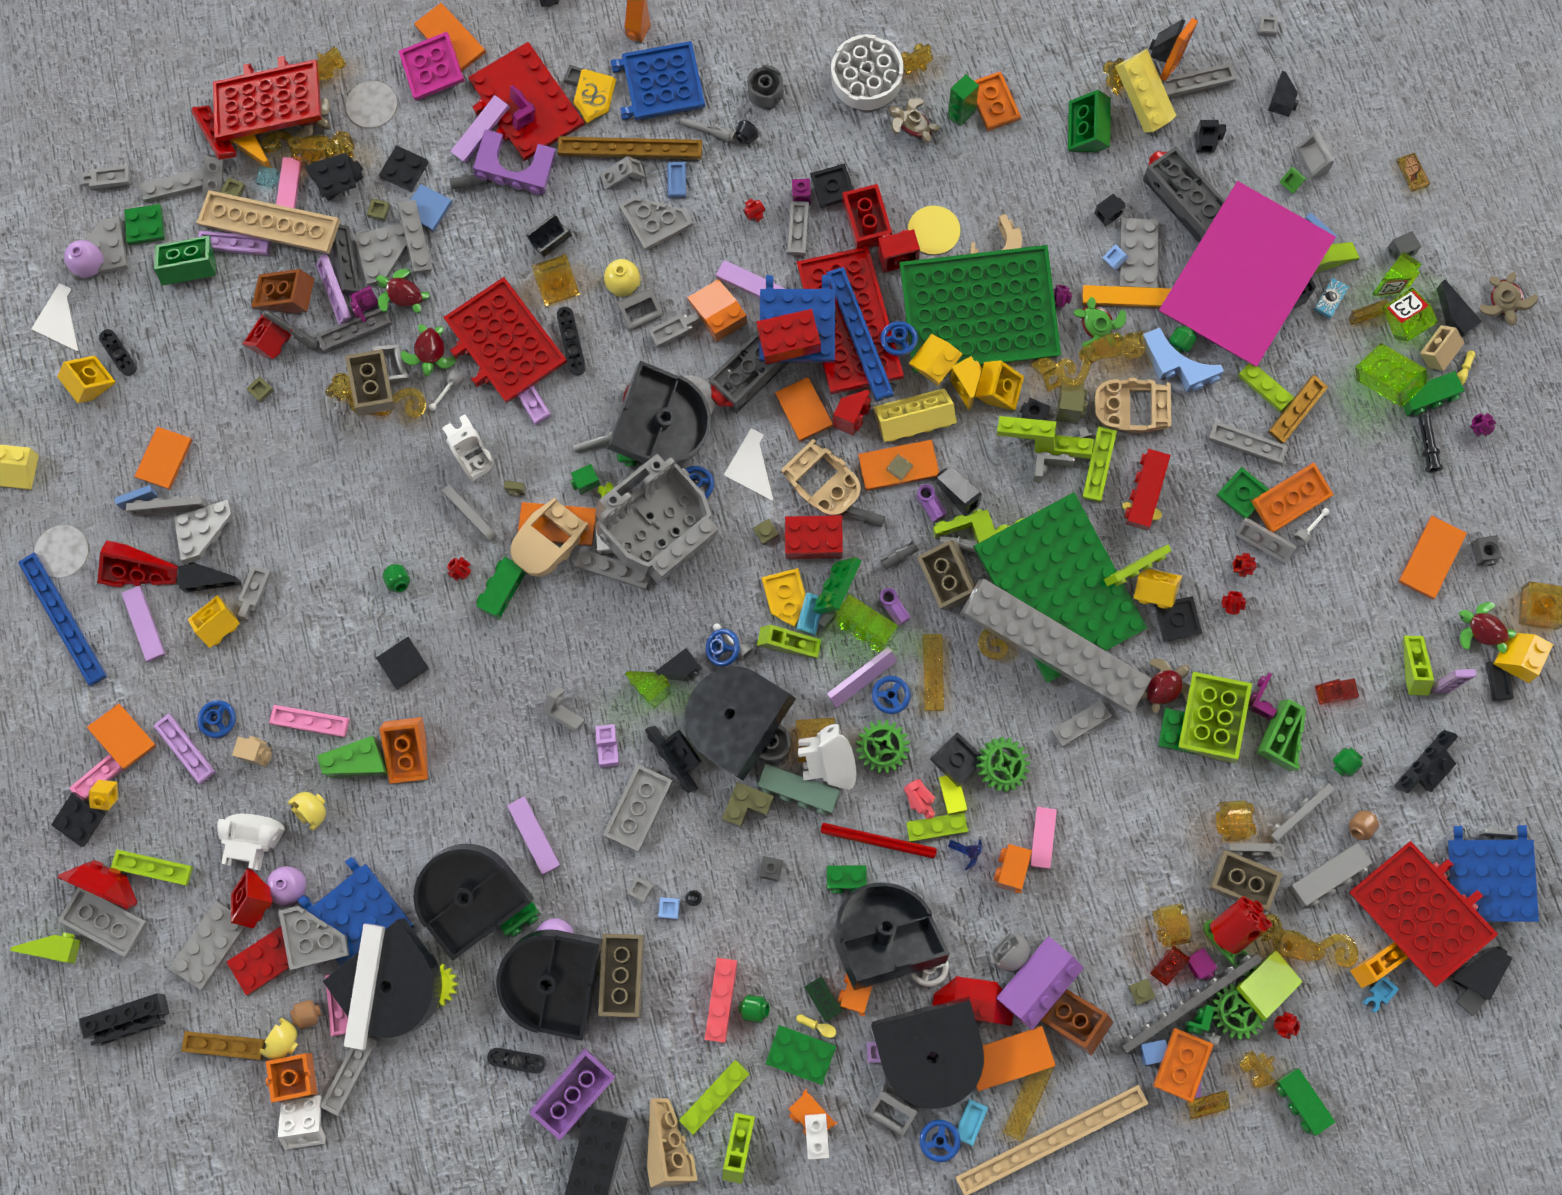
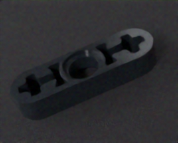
M103 330L99 335V341L123 375H133L137 370V365L125 346L112 330ZM107 336H110V339L112 340V342H113L114 344L111 345V344L107 341V338H106V337H107ZM116 349H122L120 356L115 357L113 355ZM125 360L129 364V369H125L126 367L122 361Z
M493 1048L487 1055L489 1064L495 1067L530 1073H541L546 1068L545 1058L537 1054ZM497 1051H499L500 1056L507 1057V1052H509L510 1054L507 1058L508 1065H504L506 1062L505 1060H498V1062L495 1063V1059L492 1058V1055L496 1054ZM516 1054L522 1057V1064L518 1067H515L511 1062L512 1057ZM526 1056H529L528 1061H536V1058H539L542 1066L535 1070V1066L527 1065V1069H525L524 1067L527 1063Z

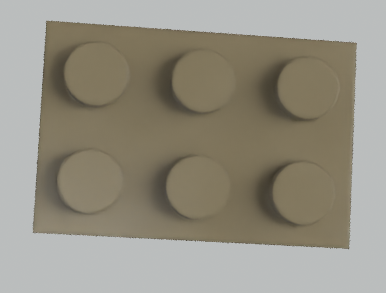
M383 349L346 355L345 359L357 416L395 409Z
M949 540L917 557L940 609L947 611L969 599L976 583L957 542Z
M1224 850L1219 855L1207 890L1234 901L1239 900L1242 896L1253 902L1257 900L1264 907L1263 913H1265L1271 907L1283 873Z

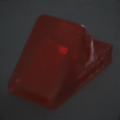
M1355 678L1342 681L1336 679L1315 686L1319 705L1359 698Z
M1173 945L1170 950L1164 953L1150 974L1167 986L1188 963L1190 957Z

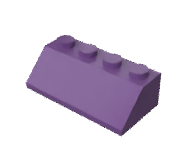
M1048 936L997 996V999L1021 1023L1033 1030L1084 967L1069 952Z
M584 1047L529 1109V1113L558 1140H561L588 1107L614 1080L615 1076L594 1054Z

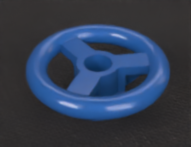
M897 321L888 324L883 329L880 339L883 348L888 353L895 356H903L915 349L918 335L913 326L906 322ZM893 329L892 336L886 337L887 333ZM906 330H909L912 334V343L910 346L906 342ZM895 342L900 344L904 350L892 349L887 343Z
M701 466L686 468L685 470L688 473L696 471L706 476V478L702 479L697 473L689 474V478L692 481H698L697 486L699 488L702 485L709 484L707 491L704 493L705 497L708 498L714 489L712 474Z
M726 628L714 631L707 639L706 655L709 661L716 666L725 667L732 664L740 652V642L737 635ZM722 634L730 636L734 646L728 645L723 640ZM727 651L733 652L729 659L725 661L718 660L723 653Z
M883 677L876 682L872 689L873 703L884 713H899L910 702L911 693L909 686L899 677ZM896 682L892 689L878 691L884 683ZM900 686H902L905 692V698L901 705L898 702L899 694L897 692ZM893 693L895 697L889 698L887 695ZM878 697L883 698L886 704L893 705L894 708L884 707L879 702Z
M214 700L205 704L199 711L197 718L200 731L211 738H220L227 735L233 729L236 721L233 707L222 700ZM213 706H219L218 710H216V709H211V710L207 711L208 709H210V708L213 707ZM225 709H227L230 715L227 727L222 722V715ZM218 716L217 720L213 721V718ZM204 723L216 725L220 732L209 731L204 726Z
M946 1120L929 1122L920 1134L921 1150L932 1161H949L956 1156L960 1149V1134L957 1128ZM939 1126L938 1132L933 1134L931 1141L926 1142L927 1133L933 1127ZM945 1127L954 1136V1147L948 1144V1138L944 1134ZM942 1137L944 1139L943 1144L938 1145L936 1139ZM932 1147L937 1149L944 1148L949 1153L944 1156H937L928 1149Z

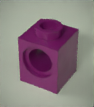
M810 178L792 179L793 201L809 202V205H811Z
M1204 948L1197 950L1184 959L1197 980L1204 979V981H1207L1215 975L1213 971L1218 969Z

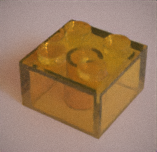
M1532 581L1521 587L1519 624L1555 630L1562 628V586Z

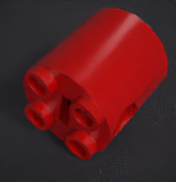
M1242 896L1210 923V928L1216 944L1232 954H1238L1272 927V923L1263 913L1264 907L1257 900L1253 902Z

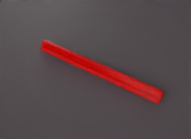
M822 823L820 832L822 834L932 859L936 857L937 849L934 847L828 823Z

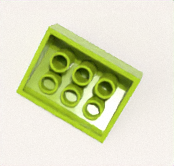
M1193 672L1178 748L1212 759L1236 764L1241 748L1252 683Z

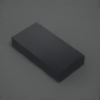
M1494 661L1485 663L1492 701L1514 699L1509 672L1494 665Z

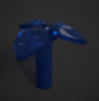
M978 839L977 846H965L950 840L948 847L968 855L970 862L964 869L968 870L978 861V855L982 851V841Z

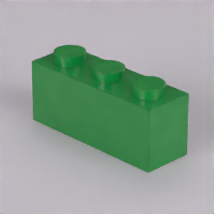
M967 74L950 89L947 115L953 123H957L959 126L965 123L976 111L979 85Z
M1453 371L1405 389L1398 398L1407 417L1413 414L1418 416L1426 412V409L1432 408L1434 410L1441 407L1445 402L1453 403L1458 401L1465 390L1456 372Z
M505 556L502 561L500 560L495 567L496 572L493 577L487 580L484 593H481L476 600V606L480 611L497 620H500L526 574L513 560Z
M1293 1068L1274 1081L1277 1085L1275 1087L1277 1093L1282 1098H1286L1289 1103L1287 1105L1288 1109L1294 1116H1298L1301 1121L1300 1126L1306 1134L1316 1136L1335 1123V1120L1299 1068Z

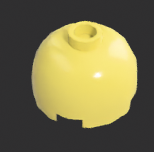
M618 259L611 262L604 273L606 288L617 297L630 296L640 286L641 277L639 270L633 262L627 259Z
M301 792L287 802L288 805L294 806L291 810L303 824L308 822L311 825L309 827L310 830L314 831L324 821L326 809L323 804L325 800L319 794L315 796L310 792Z
M282 1017L279 1020L281 1025H275L265 1040L266 1048H261L259 1051L261 1055L272 1060L284 1058L288 1053L292 1055L298 1046L296 1043L298 1036L296 1028Z

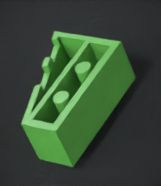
M1290 699L1279 702L1277 711L1271 719L1256 753L1288 771L1299 770L1300 765L1298 761L1299 752L1302 748L1300 743L1304 730L1306 708Z
M374 736L317 755L322 774L327 777L388 775L379 741Z

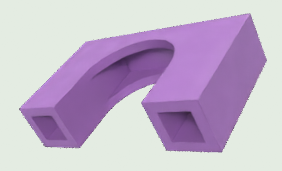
M485 129L473 167L474 176L480 180L494 181L498 185L506 184L517 190L524 189L535 195H544L556 157L555 148L538 144L531 165L523 171L511 172L503 168L498 161L503 144V134Z

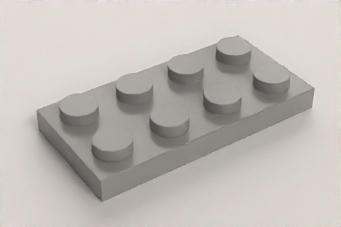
M1121 218L1120 249L1129 258L1120 266L1119 287L1157 288L1158 219Z
M637 764L603 836L640 852L673 780Z
M79 887L58 920L128 958L148 923L120 906Z
M215 901L169 969L203 991L246 927L231 923V910L220 902Z

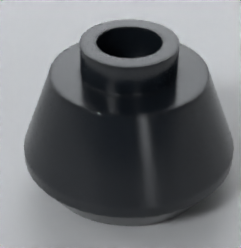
M748 120L739 121L735 133L737 135L736 139L740 143L749 144L758 139L759 131L754 124Z

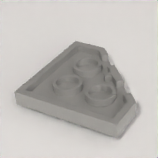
M635 196L619 204L620 210L645 251L693 226L684 208H674L656 201L649 202Z
M117 216L101 220L86 239L95 244L101 250L104 257V263H101L97 270L98 273L95 275L129 268L121 218ZM72 273V277H73L75 280H76V279H81L80 276H77V275H75V274Z
M401 222L355 235L367 285H377L376 277L380 275L389 278L390 272L402 258L407 245Z
M229 500L174 517L180 560L183 565L202 559L206 554L205 550L211 543L214 544L221 535V529L226 523L229 524L231 522L233 513Z
M300 906L279 911L289 970L350 956L347 936Z

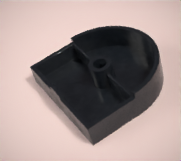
M639 361L607 449L644 464L656 454L664 462L670 457L678 465L686 462L704 445L710 432L711 413L704 394L686 377L677 376Z
M726 667L716 670L698 683L688 699L685 710V728L688 738L702 755L744 781L765 746L768 747L776 735L774 732L796 698L750 669Z
M457 844L438 852L420 872L415 883L413 896L415 911L421 924L429 930L452 961L495 931L533 900V896L503 858L494 851L476 844ZM463 893H467L468 897H464Z
M892 883L867 884L851 892L840 906L834 927V943L854 991L947 963L950 953L932 918V911L925 901L913 891Z
M405 918L397 919L384 932L368 1029L369 1035L379 1038L397 1037L420 1028L434 1014L441 998L442 976L437 960L433 954L429 953ZM359 952L323 981L347 1017L349 1016Z
M545 929L527 934L518 940L501 961L496 979L499 1001L507 1015L519 1026L531 1032H542L583 1041L587 1033L603 939L561 930Z
M970 996L930 1007L918 1008L911 1012L872 1022L871 1027L885 1076L893 1090L907 1102L929 1109L949 1107L966 1098L978 1084L984 1066V1051ZM930 1052H934L936 1057L932 1058L928 1055H930Z

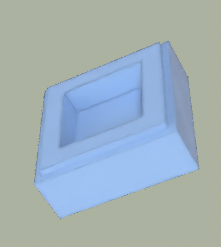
M1115 244L1102 258L1113 269L1117 270L1129 257Z
M660 897L658 918L678 920L680 899Z

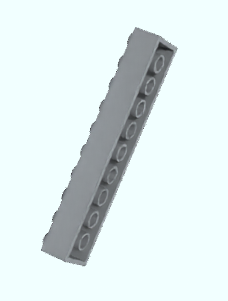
M985 579L978 581L960 615L1125 713H1133L1151 680L1150 677Z

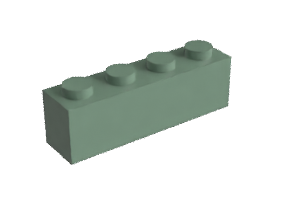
M765 764L758 783V789L769 795H777L779 800L786 803L794 801L798 803V807L806 810L809 807L816 809V813L827 816V814L832 815L840 794L838 789L812 780H803L801 776Z

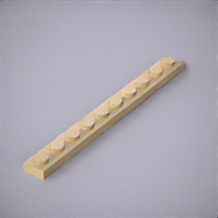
M1136 1085L955 1176L963 1195H969L1147 1105L1148 1102L1140 1086Z

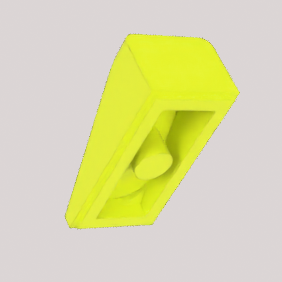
M947 776L938 777L947 815L967 812L961 785L957 787Z

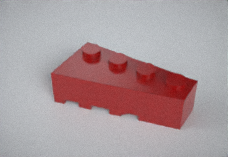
M1149 448L1145 454L1142 453L1139 462L1141 468L1140 471H1137L1134 482H1136L1135 490H1131L1129 497L1131 505L1130 508H1126L1124 518L1127 519L1126 525L1146 531L1149 530L1170 460V454Z

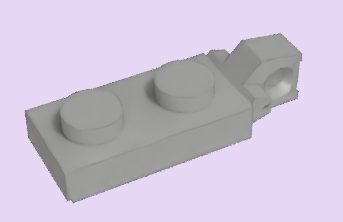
M696 312L688 317L686 314H680L650 329L648 332L656 348H659L693 330V326L700 323Z
M252 566L238 599V606L241 607L238 613L240 618L248 620L252 611L255 612L272 575L270 571Z
M1225 844V850L1232 851V853L1237 855H1244V851H1252V855L1264 856V852H1266L1271 857L1284 856V844Z

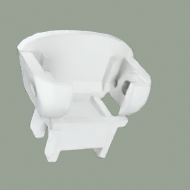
M466 415L460 417L462 422L461 428L455 429L450 423L444 426L443 430L448 436L446 439L448 446L471 483H474L477 478L492 469L494 461L490 452L480 440L478 432L473 428ZM481 447L483 452L468 461L464 456Z
M832 724L823 728L817 733V737L798 740L799 746L806 745L804 748H798V756H806L807 762H803V768L809 770L803 772V780L823 778L824 781L828 782V785L848 790L853 788L856 782L855 758L849 741L841 735L839 724Z
M235 814L227 817L225 820L218 819V837L222 840V844H225L221 864L234 867L235 860L249 862L248 868L261 871L264 852H269L270 848H275L286 831L285 826L272 818L253 814Z

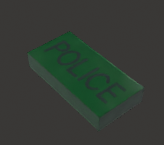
M822 977L817 978L804 987L825 1022L842 1012Z

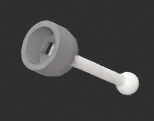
M451 371L447 376L448 385L435 402L429 405V409L431 411L436 410V405L450 387L458 386L464 379L454 371Z
M1324 508L1322 514L1307 530L1300 529L1293 536L1294 540L1298 544L1305 546L1311 539L1309 532L1324 516L1329 515V509Z
M714 624L713 629L715 631L721 629L720 624ZM722 634L734 646L732 638ZM740 644L738 658L741 661L745 660L750 655L752 649L745 644Z

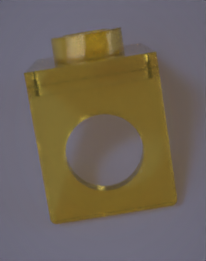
M1049 357L1041 358L1031 364V367L1043 377L1047 391L1061 385L1063 378L1059 366ZM1052 375H1057V381L1049 384V378Z

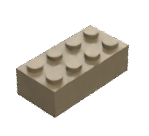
M602 934L598 1016L641 1018L645 936Z

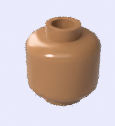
M1358 811L1348 824L1350 834L1358 840L1370 839L1379 828L1376 815L1370 811Z
M312 1000L294 1004L293 1010L290 1011L293 1025L299 1029L316 1025L318 1017L321 1016L319 1005H314Z

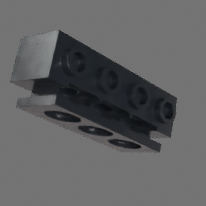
M156 993L80 1018L79 1022L83 1039L95 1038L94 1041H91V1046H102L165 1025V1020H160V1016L169 1014L165 994ZM153 1017V1019L147 1020L148 1022H141L142 1020ZM133 1024L132 1026H129L127 1029L122 1030V1027ZM114 1030V1032L108 1033L109 1035L103 1036V1033Z

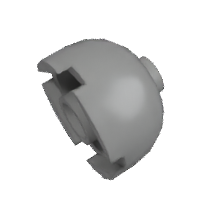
M1014 931L1013 935L1009 932L996 945L995 949L998 951L995 956L991 955V962L1005 972L1019 970L1028 961L1030 956L1028 941L1017 931Z

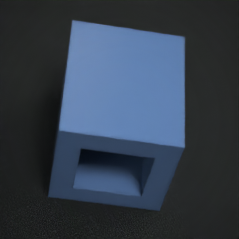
M1165 1039L1138 1045L1143 1065L1162 1061L1168 1045Z

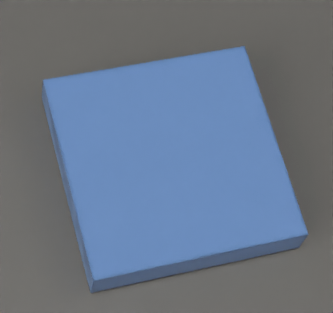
M420 184L411 200H416L421 225L433 232L452 204L451 199Z

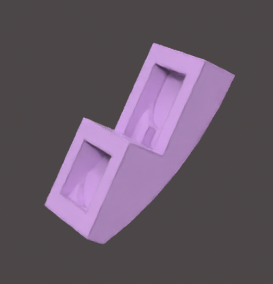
M615 724L595 726L600 768L619 766Z

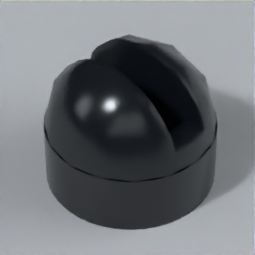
M691 890L686 893L685 901L689 906H697L701 903L702 896L700 892ZM688 897H697V900H689Z

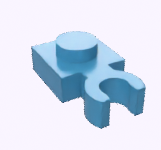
M1384 976L1368 990L1373 995L1365 998L1362 1004L1367 1005L1369 1001H1372L1374 1007L1371 1009V1012H1377L1380 1008V1002L1387 1004L1399 988Z

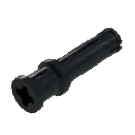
M1421 415L1418 417L1424 444L1422 455L1426 460L1427 467L1425 471L1428 473L1438 472L1443 469V465L1440 464V450L1436 448L1431 415Z

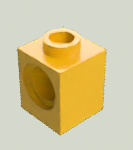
M98 780L89 790L90 808L110 810L118 800L117 782Z

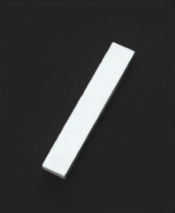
M363 925L345 1034V1047L360 1050L366 1048L385 927Z

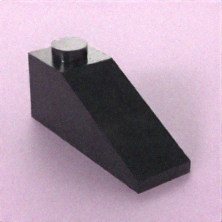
M1186 20L1178 21L1159 32L1156 40L1152 39L1149 50H1152L1151 58L1167 62Z
M1444 279L1436 289L1445 323L1448 327L1457 328L1460 336L1463 338L1476 329L1482 320Z
M195 562L178 566L179 588L185 593L242 585L236 576Z

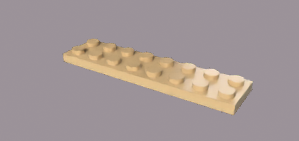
M208 190L197 224L202 227L329 254L340 219Z

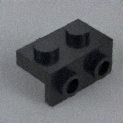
M552 214L527 233L526 236L532 247L545 257L570 238L572 234L559 221L558 217Z

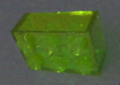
M1380 343L1355 367L1358 382L1400 407L1405 405L1427 384L1426 368L1383 343Z
M848 594L840 609L836 612V622L844 631L850 630L854 633L853 636L862 642L865 640L870 643L869 646L877 652L888 648L897 634L898 625Z

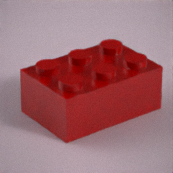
M878 184L842 193L843 207L856 248L878 246V238L885 234L892 235V229Z
M812 309L756 321L765 364L821 352V342Z
M842 515L785 516L786 559L843 558Z

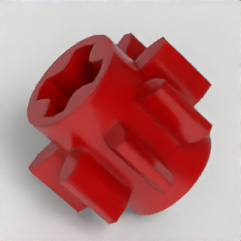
M751 198L745 202L746 206L743 212L749 221L755 220L758 222L764 218L763 212L766 210L759 199L755 201Z
M1242 553V556L1236 555L1232 563L1233 572L1239 573L1240 577L1253 575L1257 568L1256 558L1250 557L1249 553Z
M463 557L459 559L453 558L447 565L449 570L447 574L456 581L459 578L464 580L471 572L469 568L471 564Z
M1229 591L1228 596L1223 595L1221 604L1222 608H1225L1226 613L1237 615L1240 613V609L1245 610L1247 601H1245L1242 593Z
M1284 1012L1283 1016L1279 1015L1276 1017L1274 1028L1281 1037L1291 1039V1035L1296 1036L1299 1033L1300 1022L1294 1014Z

